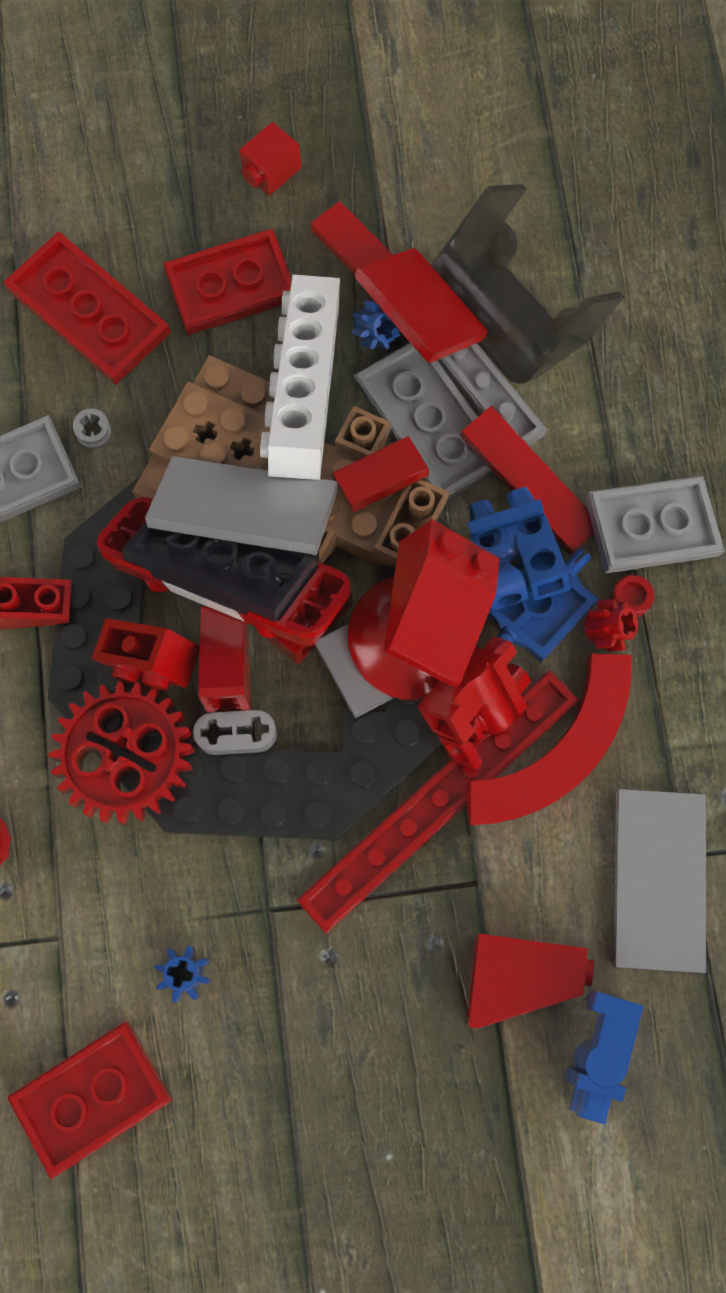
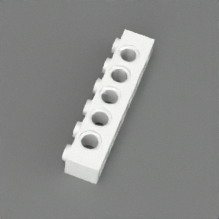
M293 275L290 291L283 290L282 315H287V317H279L278 341L283 342V344H275L274 369H279V372H271L269 396L275 398L274 402L267 401L265 427H270V432H262L260 457L268 458V476L320 480L339 313L340 278Z

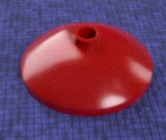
M390 577L371 587L360 598L353 609L347 634L349 653L359 674L377 691L401 700H423L440 680L384 652L394 577Z

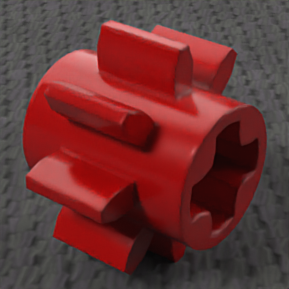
M615 598L598 600V610L588 611V615L585 618L584 628L586 636L591 642L595 643L596 649L606 648L607 652L625 650L624 640H633L637 634L638 620L635 612L627 607V602L617 603Z

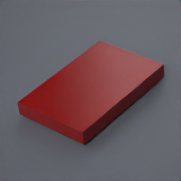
M273 228L163 263L188 336L282 306L283 290L290 291L292 278Z
M416 248L360 266L354 276L428 364L483 341L489 332Z
M129 1021L118 1025L7 1097L50 1180L173 1101Z

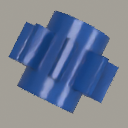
M364 300V308L352 314L355 318V329L351 333L352 335L363 337L362 347L372 350L376 346L389 349V342L401 335L397 326L374 301Z
M192 946L186 948L184 956H179L174 949L169 948L167 953L170 960L167 964L155 965L156 970L163 972L164 981L156 986L157 990L167 988L174 990L172 1002L175 1003L179 1002L183 992H188L193 1000L199 999V993L196 988L200 983L209 984L212 981L210 978L203 976L202 970L210 962L209 959L203 958L198 961L193 959L195 950ZM185 962H188L187 970L193 972L192 981H183L180 987L179 978L173 976L175 967L182 968Z

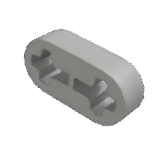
M264 711L213 712L205 714L197 720L194 725L193 735L197 745L207 754L258 753L266 751L273 746L277 738V729L272 717ZM261 721L263 728L269 729V733H263L261 741L254 742L250 734H239V730H250L253 728V722ZM211 724H217L220 731H232V735L219 736L217 744L214 745L210 743L207 737H202L203 733L210 731Z

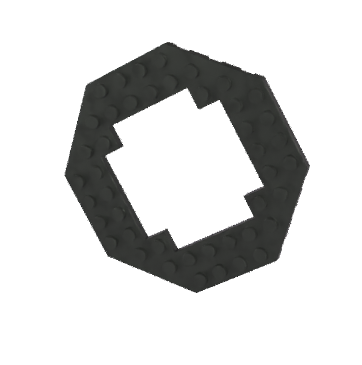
M325 433L324 443L335 447V440L338 434ZM207 434L202 436L200 441L204 443L207 438L214 440L215 437L213 434ZM247 450L236 454L238 460H241L244 455L251 457V452ZM140 476L64 538L60 579L72 580L69 623L55 625L48 700L64 718L70 720L74 717V714L70 710L69 704L73 703L81 708L85 706L86 703L83 697L85 691L96 699L100 697L99 687L101 684H104L110 693H115L117 682L120 681L111 676L113 669L91 659L105 619L142 624L145 581L114 568L101 556L97 546V538L101 531L124 505L136 499L132 490ZM440 517L438 518L437 522L451 529ZM392 566V577H394L395 566ZM123 682L127 692L130 693L135 684ZM393 698L387 701V712L368 711L354 719L350 710H344L342 752L268 749L258 753L211 755L202 751L200 747L193 746L194 753L182 756L183 760L191 764L193 767L192 771H179L178 774L185 782V788L172 785L169 789L174 795L175 801L170 802L163 797L158 800L161 807L160 814L154 812L150 807L144 809L164 832L171 834L340 840L365 814L390 794L403 779L440 748L442 743L436 733L431 731L417 707L422 700L409 701ZM175 704L169 714L177 712ZM116 714L109 717L104 725L105 732L114 733L118 731L124 722L123 715ZM94 733L88 736V740L108 748L118 758L120 756L125 757L150 772L156 770V765L136 757L127 747L120 749ZM157 733L148 735L143 740L142 751L146 753L156 751L161 746L162 735ZM95 752L101 759V754L99 752ZM129 772L121 780V783L129 792L135 790L140 783V774L138 772Z

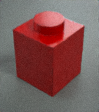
M273 121L239 150L242 176L253 188L259 187L268 196L301 169L299 144Z

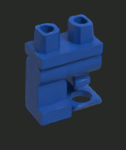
M527 487L513 490L506 495L510 509L494 513L491 501L482 500L469 506L470 522H467L472 542L500 558L497 594L491 606L492 611L529 599L522 573L509 563L520 558L534 601L571 590L569 573L544 513L541 500H534ZM515 594V595H513V596H510V597H507V598H504V599H500V598H502V597H504V596H506V595Z
M591 991L585 998L588 1002L586 1009L599 1012L593 1037L577 1046L574 1053L576 1068L568 1066L565 1080L574 1086L569 1109L581 1118L605 1125L611 1099L621 1102L624 1100L626 1087L619 1083L624 1080L628 1070L643 1005L597 991Z

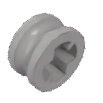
M89 408L80 411L75 416L73 430L78 441L83 446L98 448L109 440L111 426L102 411ZM93 421H97L101 432L97 435L91 432V436H86L87 433L84 426L88 422L93 426Z

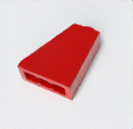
M201 606L199 699L207 714L252 710L248 623L210 607Z
M477 934L466 1026L481 1028L584 995L585 986L591 987L594 975V960L587 959L588 948Z

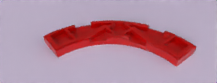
M590 654L587 656L585 686L578 706L579 710L569 729L540 759L522 770L504 777L467 782L468 826L505 822L537 812L572 791L592 772L613 742L623 720L632 679V655Z

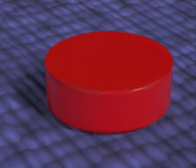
M626 575L616 582L611 591L610 599L615 598L617 603L627 602V607L631 608L638 618L643 616L654 602V589L644 577Z

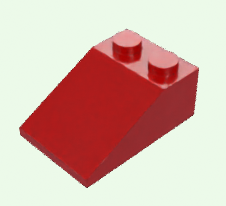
M433 519L402 539L398 546L384 652L454 688L459 686L497 594L500 558Z

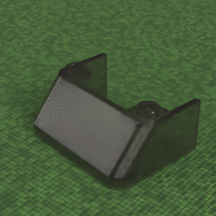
M523 184L487 186L431 266L489 331L484 340L478 343L479 346L510 381L522 384L537 379L583 346L625 296L619 291L588 297L580 307L566 308L553 319L506 267L516 253L517 238L512 228L504 220L527 189Z

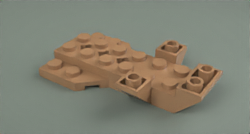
M209 355L194 383L188 381L151 445L149 451L152 457L132 490L134 497L154 498L172 456L268 471V458L260 457L262 432H270V427H265L267 401L274 402L275 398L269 396L270 382ZM353 406L335 440V447L324 443L320 479L334 481L333 472L384 448L391 428V422ZM207 434L214 435V440L207 438L204 443H201L200 438ZM244 450L251 452V457L244 455L241 460L237 459V453ZM419 480L353 513L337 486L338 492L318 550L319 563H323L338 547L373 564L396 567L399 542L429 520L437 521L450 496V492L424 480Z

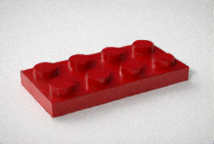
M60 231L52 236L3 281L6 290L114 385H117L171 333L169 325Z

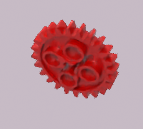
M118 681L115 693H110L106 686L101 684L99 687L100 697L94 699L85 691L83 693L85 706L81 708L76 704H69L70 710L74 714L71 720L58 718L57 721L66 730L64 734H51V739L60 744L61 749L49 752L48 756L53 760L61 762V765L53 768L50 772L56 778H66L57 787L58 791L63 794L74 791L68 803L76 808L85 802L83 814L91 818L100 809V821L106 824L110 821L113 813H116L118 822L126 825L129 812H133L134 816L140 822H143L145 820L144 808L150 807L154 812L160 814L161 807L158 800L163 797L170 802L175 801L174 795L169 790L172 785L185 788V782L178 776L179 771H192L193 767L190 763L183 760L182 756L194 753V748L192 745L182 743V741L191 736L192 732L189 727L177 728L185 719L181 711L169 714L174 706L170 698H166L158 704L160 693L157 689H151L144 696L143 686L136 682L131 692L128 693L124 683ZM116 714L123 715L124 722L118 731L114 733L105 732L104 725L109 717ZM94 733L120 749L127 747L136 757L156 765V770L150 772L125 757L120 756L118 758L108 748L88 740V736ZM155 733L162 735L161 746L156 751L151 753L142 751L143 740L148 735ZM99 752L102 759L100 766L92 772H84L83 761L86 756ZM129 772H138L140 774L138 787L131 792H122L120 783L124 775Z

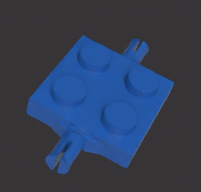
M579 547L565 562L569 573L571 590L537 601L533 599L520 560L515 568L523 575L529 599L493 611L490 609L488 617L496 623L500 631L496 637L509 640L515 645L523 647L542 663L598 601V598L582 586L577 577L578 572L591 561L589 553L586 552L582 557L585 550ZM509 594V595H506V596H504V597H502V598H500V599H504V598L513 596V595H515V594Z

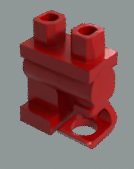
M493 636L482 649L475 647L461 684L454 688L439 681L417 706L431 731L438 736L449 757L454 762L471 769L479 768L482 765V760L468 739L480 741L483 733L494 735L505 731L512 724L514 714L521 716L527 708L521 693L531 680L527 672L520 666L509 663L517 653L512 642Z

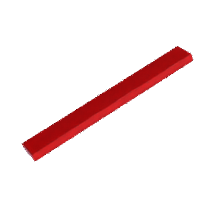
M551 670L545 673L522 694L527 708L521 716L514 714L512 724L505 731L494 735L483 733L480 741L474 739L471 741L482 760V765L479 768L471 769L451 759L296 900L325 934L332 930L467 805V782L497 778L579 702V699Z

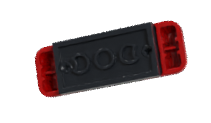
M141 497L129 501L101 531L97 538L98 550L102 557L117 570L144 580L151 591L165 592L168 590L255 626L258 633L265 638L280 636L302 646L315 645L350 594V581L346 574L319 563V551L317 555L147 528L145 516L153 501V498Z

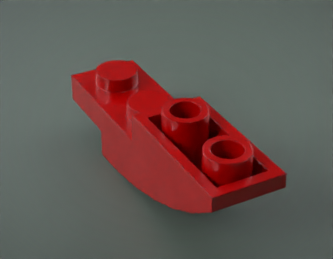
M0 577V629L32 628L69 623L72 580Z

